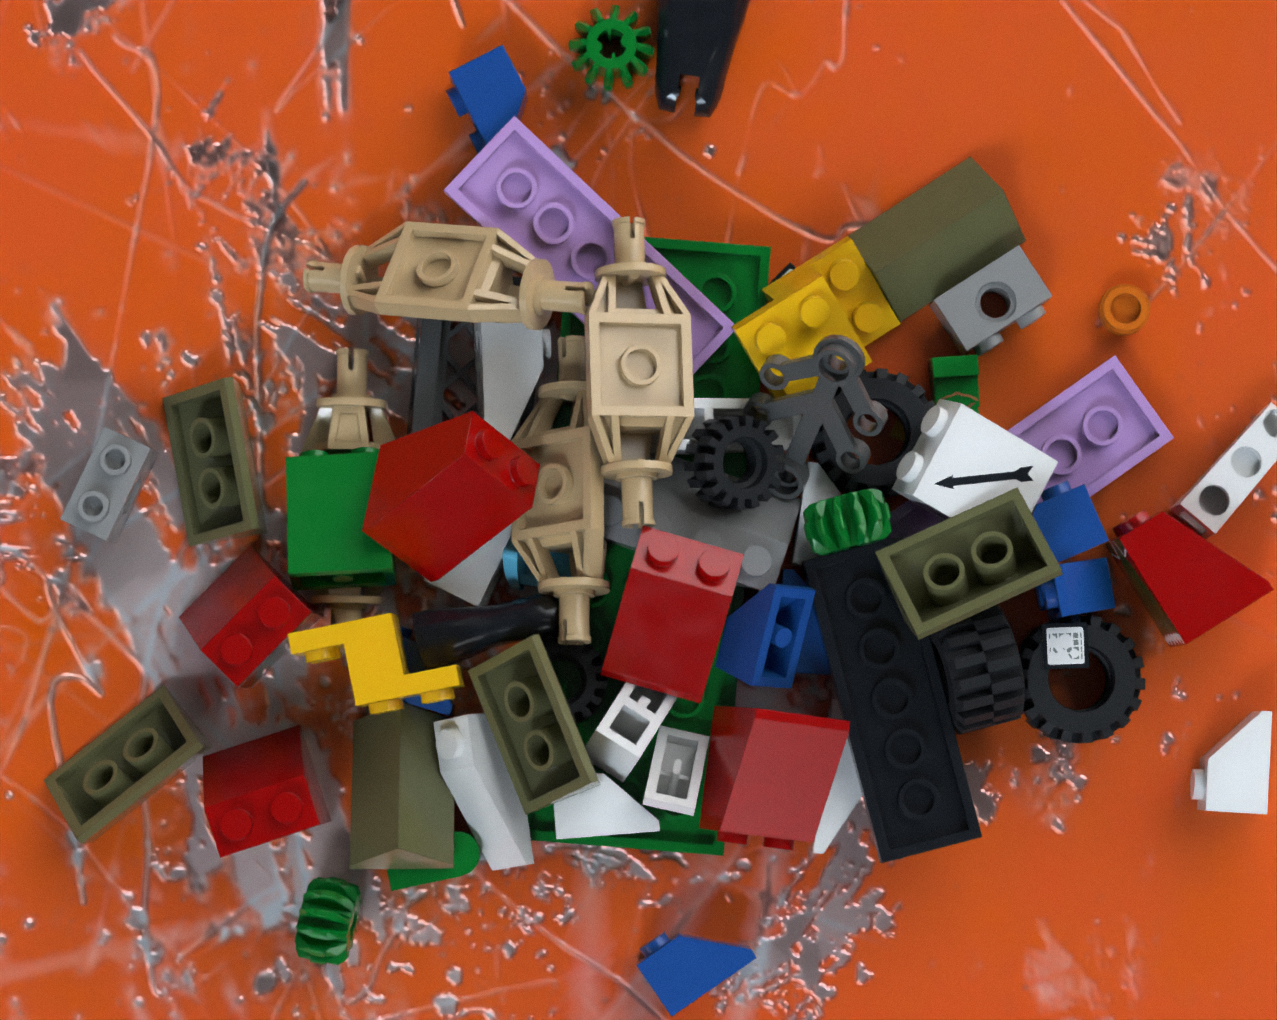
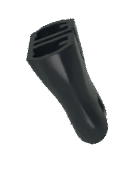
M656 0L657 59L655 96L659 110L675 112L676 101L681 91V86L679 85L680 77L683 74L700 77L699 88H696L695 91L696 107L694 116L711 117L721 99L726 75L746 18L750 0Z
M545 594L488 606L425 610L414 612L412 615L416 642L426 670L454 665L489 649L521 642L536 634H539L541 638L551 634L553 636L559 634V599Z

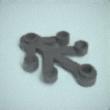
M829 335L818 342L812 355L792 360L780 354L769 356L759 371V378L767 388L782 390L788 385L789 381L814 376L819 377L814 389L773 398L763 392L755 393L750 397L743 409V416H753V419H761L768 423L767 426L774 420L803 414L787 452L776 456V463H785V472H775L774 477L782 480L778 489L768 488V490L779 498L793 499L799 496L804 489L810 475L806 459L822 424L837 452L836 463L843 471L850 474L860 473L870 459L871 451L869 446L864 441L853 438L834 399L839 386L855 413L853 425L859 433L865 436H876L887 422L888 412L881 403L870 399L859 377L865 367L864 353L855 341L846 336ZM836 356L841 357L844 361L839 360ZM770 368L779 370L783 376L775 375ZM754 406L763 408L767 414L759 413ZM864 414L873 416L877 422L867 420ZM847 452L856 454L860 460L851 458Z

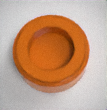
M1132 284L1113 286L1102 296L1098 305V316L1103 327L1112 334L1127 336L1139 331L1147 323L1151 312L1150 301L1145 292Z

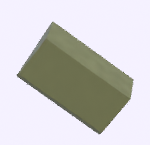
M971 157L848 235L856 245L899 322H902L931 303L935 298L1026 241L1004 190Z
M225 377L164 397L163 404L189 547L267 533L241 384L233 377Z
M1018 487L875 552L903 619L918 640L1063 575L1060 565Z
M539 634L526 638L468 670L525 815L601 785Z
M163 685L44 779V782L75 838L81 844L91 843L213 746L171 692Z
M404 703L405 709L377 715L372 714L353 721L350 870L454 868L455 800L440 773L433 722L449 718Z

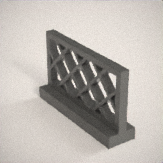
M512 276L513 284L520 286L522 277ZM417 318L406 435L441 423L442 413L448 420L455 417L444 404L443 399L444 389L458 378L462 380L476 397V385L465 373L475 365V358L461 368L448 353L449 339L463 327L474 339V327L470 322L459 321L460 324L450 331L451 321ZM448 363L455 374L445 381ZM536 385L520 418V427L534 409ZM477 402L463 414L476 411Z

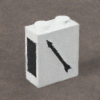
M939 399L937 405L933 406L924 416L921 423L922 433L913 450L908 452L900 461L896 472L897 480L892 490L941 519L947 520L1018 487L1032 513L1058 461L964 404Z

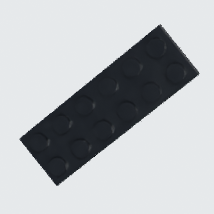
M903 536L801 562L807 586L816 590L812 605L842 720L850 721L847 739L880 863L982 837L930 637L926 636L918 640L904 621L875 553L903 540Z

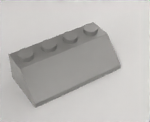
M650 455L649 460H655L656 455ZM674 456L671 462L673 474L652 482L655 526L651 528L744 554L736 582L737 586L759 592L769 583L776 584L802 499L797 497L783 499L772 494L773 497L767 502L759 501L760 506L753 509H726L708 505L709 501H701L695 495L701 488H690L687 479L695 476L694 471H684V462L690 461ZM725 473L727 479L731 482H737L741 479ZM604 479V540L636 551L642 529H637V524L633 525V529L621 527V521L623 520L621 482Z

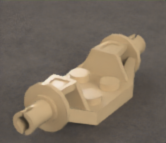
M619 217L612 220L615 263L601 266L595 270L594 276L597 285L584 316L587 420L604 464L600 467L601 475L604 476V479L621 482L623 519L621 527L633 529V525L637 524V529H642L643 525L647 527L655 526L652 482L673 474L671 462L695 417L691 314L666 279V268L661 265L645 262V219L634 217L633 223H630V217ZM643 286H649L656 309H646ZM660 434L655 460H649L651 438L653 435Z
M410 221L404 222L370 246L354 245L346 253L342 264L310 260L306 263V266L314 270L304 268L303 285L307 292L340 294L344 309L352 315L362 316L366 312H372L379 315L473 323H523L527 329L540 331L547 325L552 311L585 315L588 308L585 305H589L595 291L592 282L555 280L552 266L548 260L534 257L500 228ZM389 262L384 277H378L377 266ZM512 270L523 274L520 286L513 284Z
M568 335L565 338L559 337L557 339L558 381L541 385L538 388L540 400L511 440V442L540 464L533 507L511 523V542L539 582V593L559 599L558 643L563 645H583L591 643L590 598L608 594L611 592V584L609 581L604 580L607 541L604 540V476L601 475L600 468L604 464L587 420L585 336ZM561 405H572L570 425L551 429ZM550 552L569 554L571 577L559 576Z
M349 348L336 349V394H332L331 397L316 399V408H319V411L301 453L307 450H322L330 455L349 454L351 450L359 447L380 449V445L396 439L383 410L387 409V401L374 399L371 395H367L369 350L354 348V364L351 370V351H349ZM366 411H369L374 443L369 442ZM394 555V559L397 565L399 558ZM385 586L366 587L364 596L361 595L362 587L313 590L315 595L311 596V604L326 605V609H331V625L362 618V610H367V606L382 605V597L379 596ZM344 648L340 649L341 655H344Z

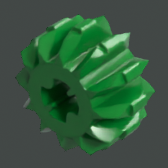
M611 5L610 19L604 20L599 9L594 8L590 11L594 24L593 27L583 21H577L575 24V30L583 38H575L569 41V50L581 54L572 61V67L574 71L590 68L585 76V84L588 86L594 85L599 77L602 76L604 77V91L611 93L614 88L613 78L620 77L623 87L630 89L633 87V81L629 71L631 70L638 76L645 77L648 73V67L640 59L654 57V47L649 44H643L644 41L651 37V29L649 26L634 29L639 19V15L635 11L630 12L624 21L619 20V6ZM611 39L620 41L622 55L616 58L615 53H612V58L604 57L603 45L601 44L603 41L607 40L609 45H611Z
M874 488L849 492L809 504L803 512L805 522L803 527L806 539L810 542L813 553L819 555L833 554L886 539L892 532L888 503H885L882 491Z
M317 877L308 884L307 891L303 895V902L299 909V919L296 925L295 944L299 957L309 959L310 962L326 965L327 963L339 965L349 957L360 917L361 893L358 885L335 877Z

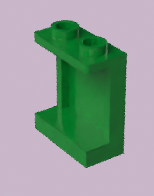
M359 447L351 450L349 454L332 455L322 450H307L300 453L299 456L286 457L288 575L294 591L397 585L394 554L362 531L379 449Z

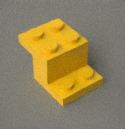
M846 236L763 288L762 292L769 303L737 322L731 328L759 374L761 367L769 356L780 354L792 360L812 355L818 342L829 335H842L855 341L864 353L865 366L873 361L867 353L865 346L899 326L900 322L853 240ZM836 356L839 360L844 361L841 357ZM770 368L775 375L783 376L779 370ZM814 376L789 381L788 385L782 390L767 389L773 398L814 389L819 377Z
M393 613L288 633L291 654L301 657L305 656L306 663L317 664L342 658L340 649L344 648L355 705L358 707L369 706L370 715L405 709L403 699L415 696L421 697L422 704L455 699L454 688L465 686L461 666L456 664L410 674L399 617Z

